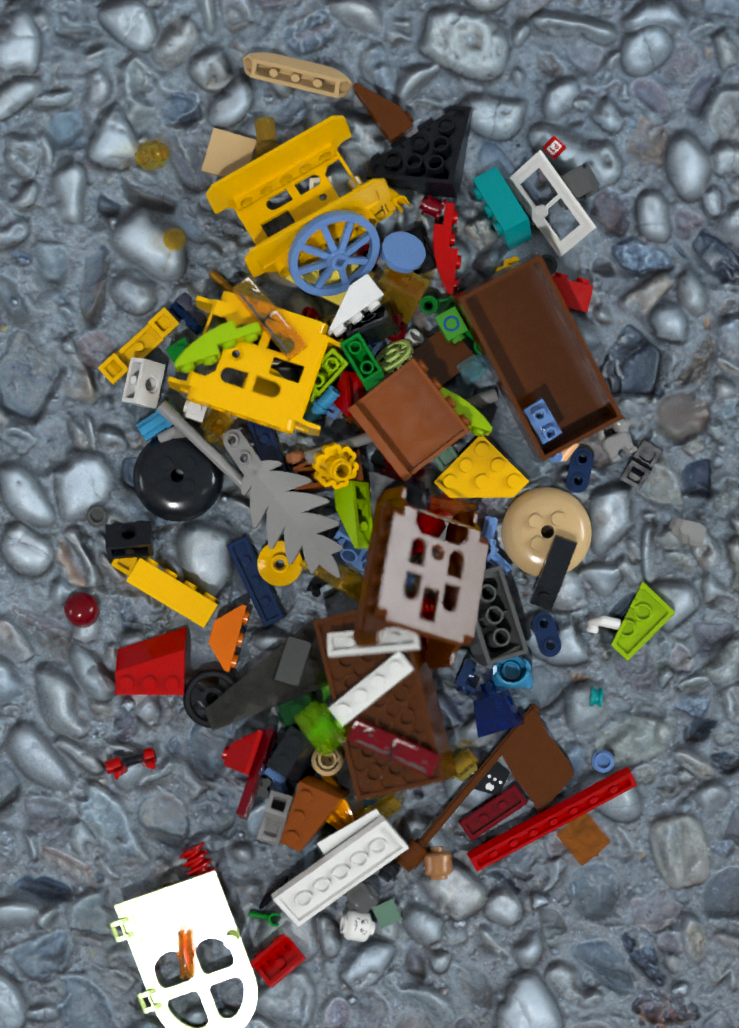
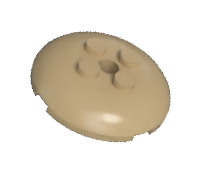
M551 487L532 489L515 499L504 515L501 538L505 552L518 568L530 575L539 577L556 535L577 542L567 572L574 569L583 560L589 549L592 536L589 516L583 505L566 491ZM543 526L552 528L553 535L551 538H544L541 535Z

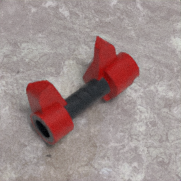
M154 747L143 749V753L127 758H120L119 756L105 761L107 773H113L115 780L128 772L127 767L142 763L143 767L154 770L156 768L157 756Z

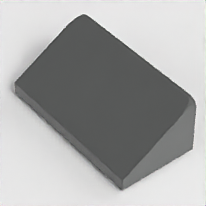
M288 636L274 680L297 687L312 643Z

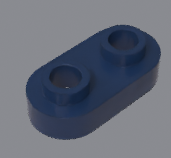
M586 448L575 450L570 458L566 486L573 493H581L589 485L594 458L593 454ZM580 455L586 457L585 463L579 462L578 457ZM575 477L581 478V485L574 484Z
M545 612L536 614L532 619V629L538 649L544 656L553 657L561 650V641L554 618ZM542 619L548 622L546 628H541L539 625ZM548 641H552L554 643V648L552 650H548L546 648V643Z

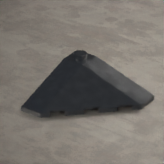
M450 105L443 110L445 114L437 120L433 121L430 118L417 127L419 132L407 139L404 135L392 143V149L381 156L377 153L372 156L366 178L369 180L385 179L389 185L429 195L432 194L433 196L457 198L463 176L472 107Z

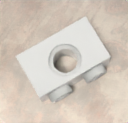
M131 357L122 402L156 409L166 365L144 358Z

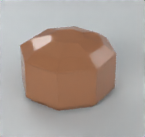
M291 451L286 454L287 465H299L306 462L304 452Z

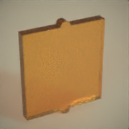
M587 813L576 818L573 822H569V825L556 835L581 866L594 856H599V852L611 843Z

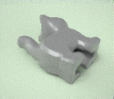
M623 417V419L612 424V428L616 432L613 435L605 436L603 429L597 432L601 448L608 455L611 463L621 459V456L618 454L620 449H623L626 455L638 450L633 445L628 432L631 425L629 418Z

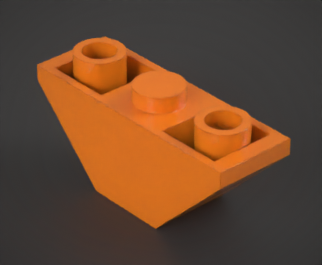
M241 605L216 619L212 627L208 643L224 671L230 672L231 668H236L239 655H235L237 646H242L245 634L241 633L243 624L247 625L250 611H247L248 606Z

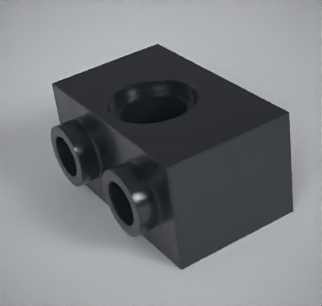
M139 520L130 523L115 522L113 524H105V546L108 559L154 556L151 521Z

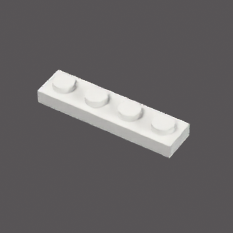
M397 627L385 628L382 633L381 643L367 647L356 646L353 638L354 631L327 633V654L330 658L420 650V634Z
M397 652L328 709L343 727L410 674L414 667L402 652Z

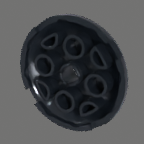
M158 437L154 438L140 452L133 471L134 488L144 507L155 516L173 522L189 521L200 517L208 511L217 501L224 479L223 472L187 437L171 439L161 443ZM177 470L182 471L184 474V478L180 482L172 480V474Z

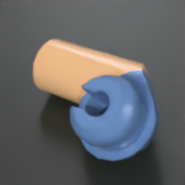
M579 443L550 457L549 460L551 462L567 461L577 449Z

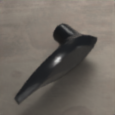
M330 573L323 574L310 582L306 590L311 591L313 597H319L321 595L320 588L330 584L337 577Z
M287 875L278 879L271 886L261 901L260 910L272 900V893L289 882Z

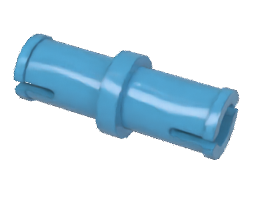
M330 385L319 399L316 398L312 402L313 405L304 414L303 419L314 424L322 414H326L329 411L328 408L341 396L339 390Z

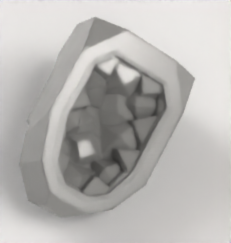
M672 518L670 520L669 527L671 533L679 539L680 543L698 548L702 547L707 525L679 518Z

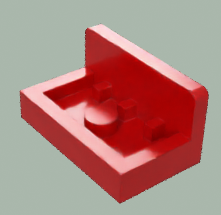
M282 934L276 936L271 941V945L265 950L257 952L250 964L258 971L267 985L273 988L307 958L289 936Z

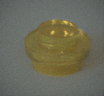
M171 228L164 234L163 241L168 249L177 251L184 247L186 236L182 230Z

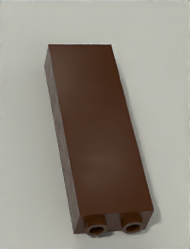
M440 330L417 347L414 353L411 354L412 358L415 357L417 361L420 358L429 369L426 373L431 379L435 377L442 387L477 359L463 340L456 344H453V342L447 344ZM405 360V361L402 363V366L405 365V364H406L407 362H409V361H408V360ZM386 372L384 376L387 379L393 373L391 372L390 374H388V372ZM342 414L349 425L354 423L358 428L357 435L366 433L354 417Z

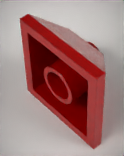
M260 728L232 742L230 747L225 746L221 758L225 760L224 766L249 775L265 729Z

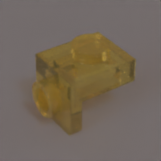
M214 410L200 427L206 432L203 436L212 445L217 442L223 447V441L219 437L234 421L226 413Z

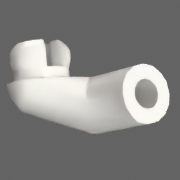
M609 616L591 618L586 623L588 624L586 631L597 634L599 626L618 630L621 620Z

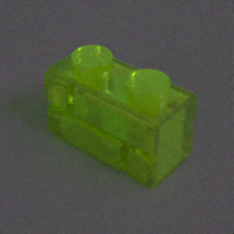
M314 701L297 714L294 720L319 755L328 756L347 740L343 734L345 729L338 721L334 722L330 716L332 713L325 703L321 704Z

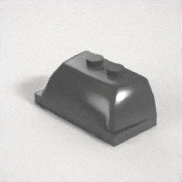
M501 565L487 569L484 572L475 634L472 642L469 644L473 658L483 666L529 653Z

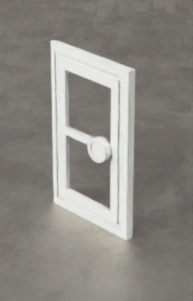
M541 150L506 180L513 194L559 258L597 228ZM540 168L558 195L546 205L540 204L536 206L521 184ZM559 199L563 200L580 224L562 240L558 238L544 218L548 215V209Z

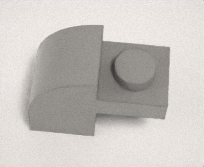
M271 790L257 840L279 845L293 796Z

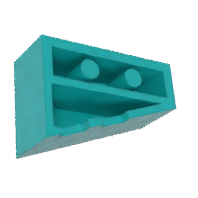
M494 167L473 179L474 188L472 192L477 201H482L484 205L482 207L486 216L493 221V226L497 234L501 236L507 249L510 251L532 239L529 218L498 168Z

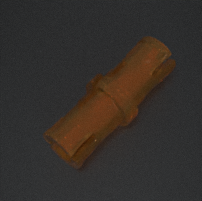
M432 497L431 503L440 504V506L431 505L430 511L440 509L441 512L450 513V516H454L455 514L468 512L467 508L476 510L477 503L459 502L454 498L446 500Z
M185 930L177 932L179 948L177 958L180 964L181 979H185L186 975L187 979L195 977L193 969L195 951L192 950L191 930H187L186 933Z

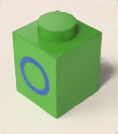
M455 306L435 317L434 321L447 344L450 342L456 344L466 338L465 334L468 332V329Z

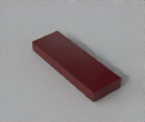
M514 784L459 821V824L469 839L473 841L528 803Z

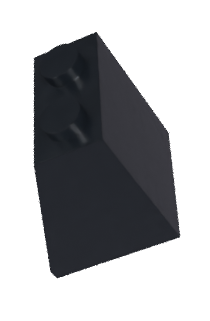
M369 463L372 517H374L376 502L382 492L398 486L407 487L405 499L409 505L426 511L427 507H431L429 488H425L423 481L410 477L404 482L396 471L375 463Z
M293 724L288 729L266 766L285 778L299 783L309 774L314 776L316 771L312 766V755L318 747L326 744Z

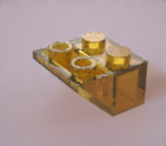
M387 266L377 284L384 294L380 303L382 305L390 301L394 315H400L402 322L408 325L420 305L421 299L428 291L431 282L414 272L399 273Z

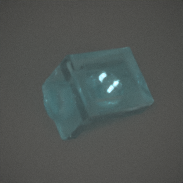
M476 355L470 356L456 366L463 377L462 381L466 387L487 374Z

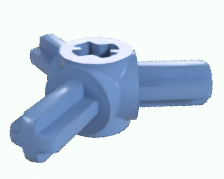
M486 516L481 531V536L488 539L490 547L488 548L490 553L487 555L486 563L488 562L493 568L501 565L504 575H506L512 566L497 553L499 549L495 546L497 540H494L498 519Z

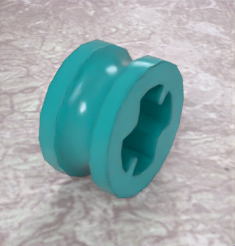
M591 686L589 706L593 707L596 704L601 708L603 687L595 689L594 686Z

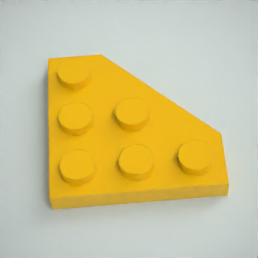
M478 436L433 483L449 498H514L529 481L485 437Z

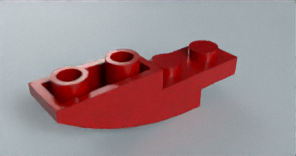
M446 202L443 224L434 223L433 255L441 285L446 295L450 297L453 291L458 290L459 278H455V271L461 267L462 256L458 255V249L449 248V246H454L456 232H451L452 223L457 224L458 210H454L455 203Z

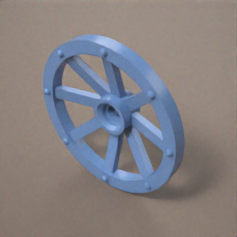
M338 210L320 215L306 224L294 238L287 258L289 273L297 286L309 294L332 296L348 290L351 284L364 275L369 274L374 267L380 250L378 233L365 216L354 211ZM345 221L340 242L335 244L327 225ZM354 223L365 228L367 232L347 247ZM319 229L328 246L325 251L305 244L309 237ZM369 241V250L366 257L350 256ZM300 251L324 259L298 268ZM348 264L361 265L356 272L347 277L345 267ZM326 268L314 284L307 282L300 276ZM337 270L341 281L335 284L324 285L331 274Z

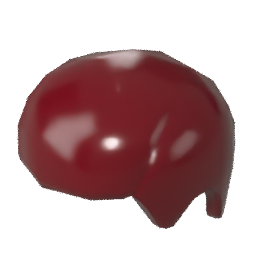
M75 592L67 598L64 605L66 618L72 625L79 628H87L97 622L100 609L92 595L86 592Z

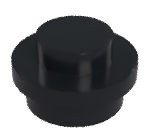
M389 863L379 869L378 875L384 881L389 882L391 880L395 882L397 880L396 876L399 872Z

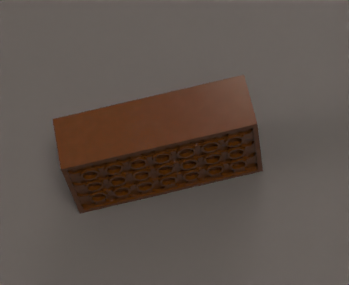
M530 254L451 296L534 457L545 461L623 419L540 254ZM539 398L544 400L562 431L561 434L545 444L541 443L522 411L524 407L531 405Z
M358 609L313 620L333 704L397 653L328 657L327 633L354 631ZM424 640L420 641V650L401 651L414 667V670L355 718L362 719L440 754L441 758L433 777H429L347 740L355 718L343 727L338 722L357 801L446 781L456 775L432 672L425 660L426 648Z

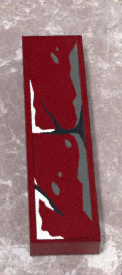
M355 718L347 739L429 777H433L441 755L359 718Z
M267 727L264 730L236 811L239 818L247 821L277 737L276 732Z

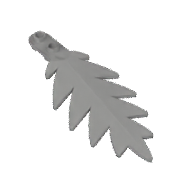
M236 429L229 430L223 438V444L244 474L241 484L242 495H247L251 489L250 513L252 526L257 528L267 511L266 527L270 549H274L284 531L285 552L289 564L294 563L303 548L305 561L310 573L314 574L321 565L333 576L341 578L339 566L332 554L344 550V547L336 541L318 534L340 526V522L323 515L304 513L328 504L330 500L309 493L290 492V490L311 483L312 479L290 472L271 471L282 466V462L274 460L262 461L241 431ZM232 437H235V438H236V441H235V443L232 445V444H231ZM247 454L248 460H247L246 462H244V461H243L244 455Z

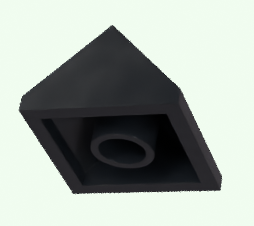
M390 301L382 304L372 313L367 311L363 314V319L355 325L350 323L347 326L346 334L350 338L359 332L366 345L369 346L400 333Z

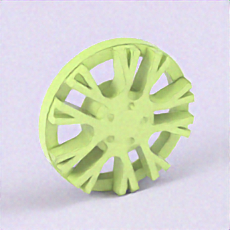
M402 339L386 346L377 355L375 360L383 373L387 371L390 374L394 372V368L400 369L405 360L409 361L412 358L411 354L414 353V349L408 340Z

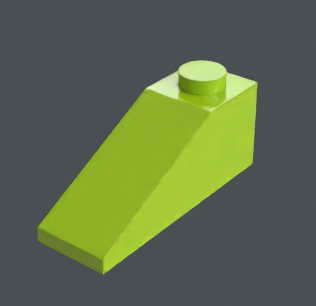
M349 481L348 486L334 489L336 511L354 548L368 550L373 525L369 483Z

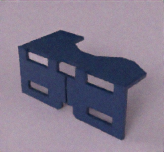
M185 292L174 301L169 310L179 320H185V325L198 335L203 326L206 325L207 317L192 308L190 301L193 298Z

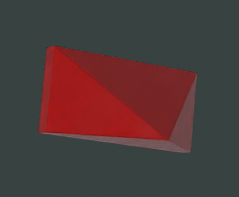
M344 371L336 387L341 396L333 403L345 416L353 417L348 408L365 396V388L355 372Z

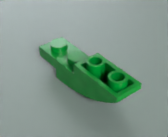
M359 332L339 344L367 393L386 379Z

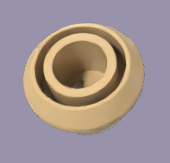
M322 745L314 751L311 762L318 774L331 776L341 769L343 757L335 746Z

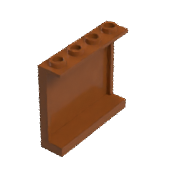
M415 357L348 408L349 412L404 482L471 430L468 427L471 423L463 413L461 415L457 413L454 409L457 406L449 395L447 397L443 395L440 391L443 388L440 382L435 377L431 379L426 373L429 370L421 358L417 361Z

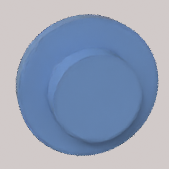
M598 750L593 754L591 763L596 771L605 773L613 768L614 757L607 750Z

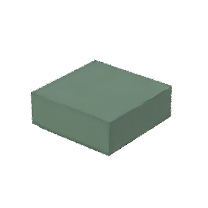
M449 446L433 460L443 473L457 459L458 455L453 447Z
M393 898L373 908L381 929L402 920Z

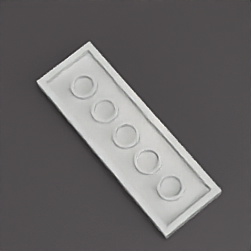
M382 815L272 893V899L299 927L409 849V847Z

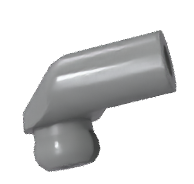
M175 426L157 434L160 443L186 437Z

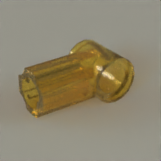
M260 117L254 120L257 144H255L257 158L278 147L273 117Z
M392 793L385 794L372 805L368 804L354 814V817L358 820L377 809L380 815L387 819L400 810L402 806Z

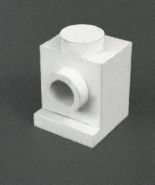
M186 400L183 408V417L205 424L209 408Z

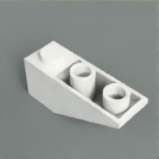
M368 274L349 286L327 336L332 337L335 335L338 337L347 329V325L350 323L355 325L363 319V314L367 311L372 313L381 306L380 301L384 294Z

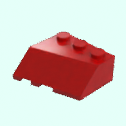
M187 627L119 648L115 671V695H185Z

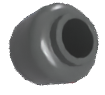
M362 881L346 893L348 901L345 904L350 911L365 914L378 905V897L380 895L369 881L367 883Z

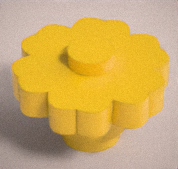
M336 442L323 445L322 453H316L312 462V468L316 470L314 474L315 479L324 487L331 485L334 489H340L341 487L348 486L349 479L356 477L359 468L358 463L354 461L356 453L346 444L340 446Z

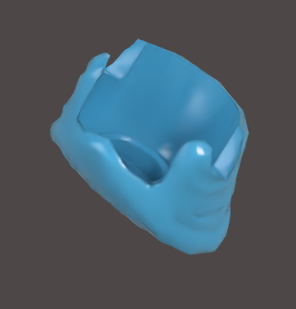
M517 656L495 663L490 673V682L493 681L495 687L493 691L532 688L533 677L528 660Z

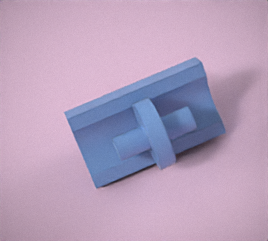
M542 398L537 399L534 403L522 409L542 444L562 433Z

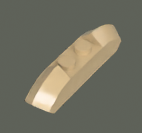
M266 52L250 53L242 58L245 73L250 78L335 98L344 97L353 85L349 78L340 71L309 61Z

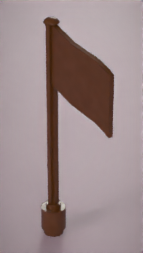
M529 704L528 710L516 723L519 726L512 727L420 839L413 840L411 838L408 841L409 849L400 854L396 859V862L405 870L410 872L412 869L415 870L428 853L426 851L427 844L501 756H503L513 777L531 798L538 814L548 807L573 777L574 772L567 757L549 736L537 714L540 713L537 705Z

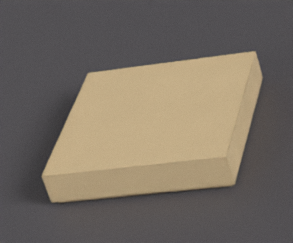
M213 128L201 171L224 178L252 161L257 140Z

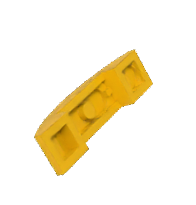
M164 307L148 321V324L118 352L113 353L98 369L114 385L127 375L131 357L145 359L179 326V322Z

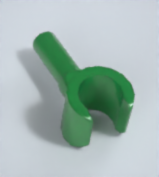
M253 911L248 913L249 917L266 920L271 926L279 925V923L270 921L273 915L280 916L276 911H271L268 914Z

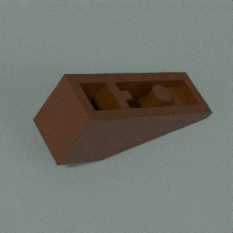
M358 83L352 85L353 92L390 145L413 130L412 123L414 120L407 110L404 112L400 106Z

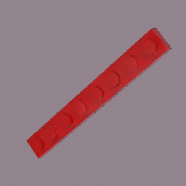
M628 766L616 771L607 778L596 782L581 792H577L542 813L536 814L529 820L516 825L514 828L494 837L490 841L467 852V855L478 872L636 787L637 784Z

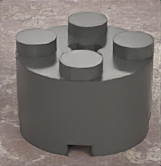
M587 162L561 176L579 203L581 202L579 199L581 196L587 199L600 191L598 187L600 183ZM551 183L548 184V186H549L550 190L552 191L554 197H556V196L558 195V193H557L556 190L553 188V186L551 185ZM559 199L557 202L560 207H564L567 211L568 207L562 199Z

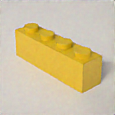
M149 557L145 560L139 558L126 582L199 626L206 628L219 604L215 603L217 598L207 592L204 595L196 591V585L187 580L182 583L176 579L178 575L166 568L164 572L157 568L159 563Z

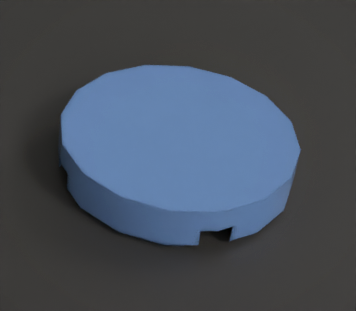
M398 231L389 234L384 239L380 248L381 257L387 262V266L399 273H411L413 270L419 269L426 257L425 247L416 236L407 232Z

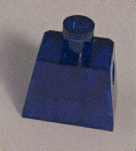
M494 681L480 684L484 698L473 702L478 738L524 724V720L509 691L497 693Z

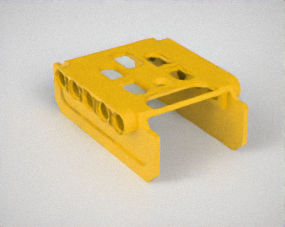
M343 115L330 116L211 184L205 196L214 213L218 214L225 209H234L256 246L251 248L244 258L253 278L268 272H278L281 277L290 276L287 264L290 246L298 232L318 216L338 210L354 211L365 216L375 226L377 223L375 214L383 204L392 199L385 179H372L360 186L337 149L340 144L351 137V132ZM340 160L357 187L340 198L325 175L328 166ZM312 175L320 178L319 185L300 195L295 187L296 184ZM287 190L292 201L275 210L267 207V203L271 198ZM322 194L327 195L325 200H320ZM289 211L295 222L268 237L262 225ZM345 221L327 225L335 244L340 242ZM354 223L349 241L367 232L366 229ZM320 229L305 242V244L324 251L328 247ZM300 251L298 268L311 264L320 259V257Z
M223 291L220 300L197 296L195 299L197 308L209 313L203 335L207 333L213 315L225 318L227 322L233 320L236 329L241 325L259 322L263 332L258 345L242 341L236 343L237 346L232 349L222 350L216 370L207 375L191 371L187 381L169 376L167 380L169 387L186 394V399L193 403L288 434H293L294 430L320 437L321 426L304 420L303 416L325 352H329L334 347L342 356H345L339 345L341 342L327 336L329 326L323 322L245 297L262 318L277 311L276 314L270 316L276 321L268 318L265 322L273 330L274 335L289 339L294 343V351L290 354H283L267 348L272 334L240 295ZM235 350L240 352L237 358L232 356V352ZM274 358L303 366L304 369L299 383L269 374ZM232 368L248 373L244 388L224 382L221 379L222 370ZM257 377L277 383L280 387L279 394L275 397H269L253 392Z

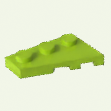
M642 581L611 646L628 662L667 623L675 612Z

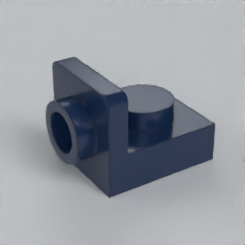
M464 659L454 684L458 685V691L469 696L470 692L476 694L477 689L465 683L467 680H472L476 669L473 668V662Z

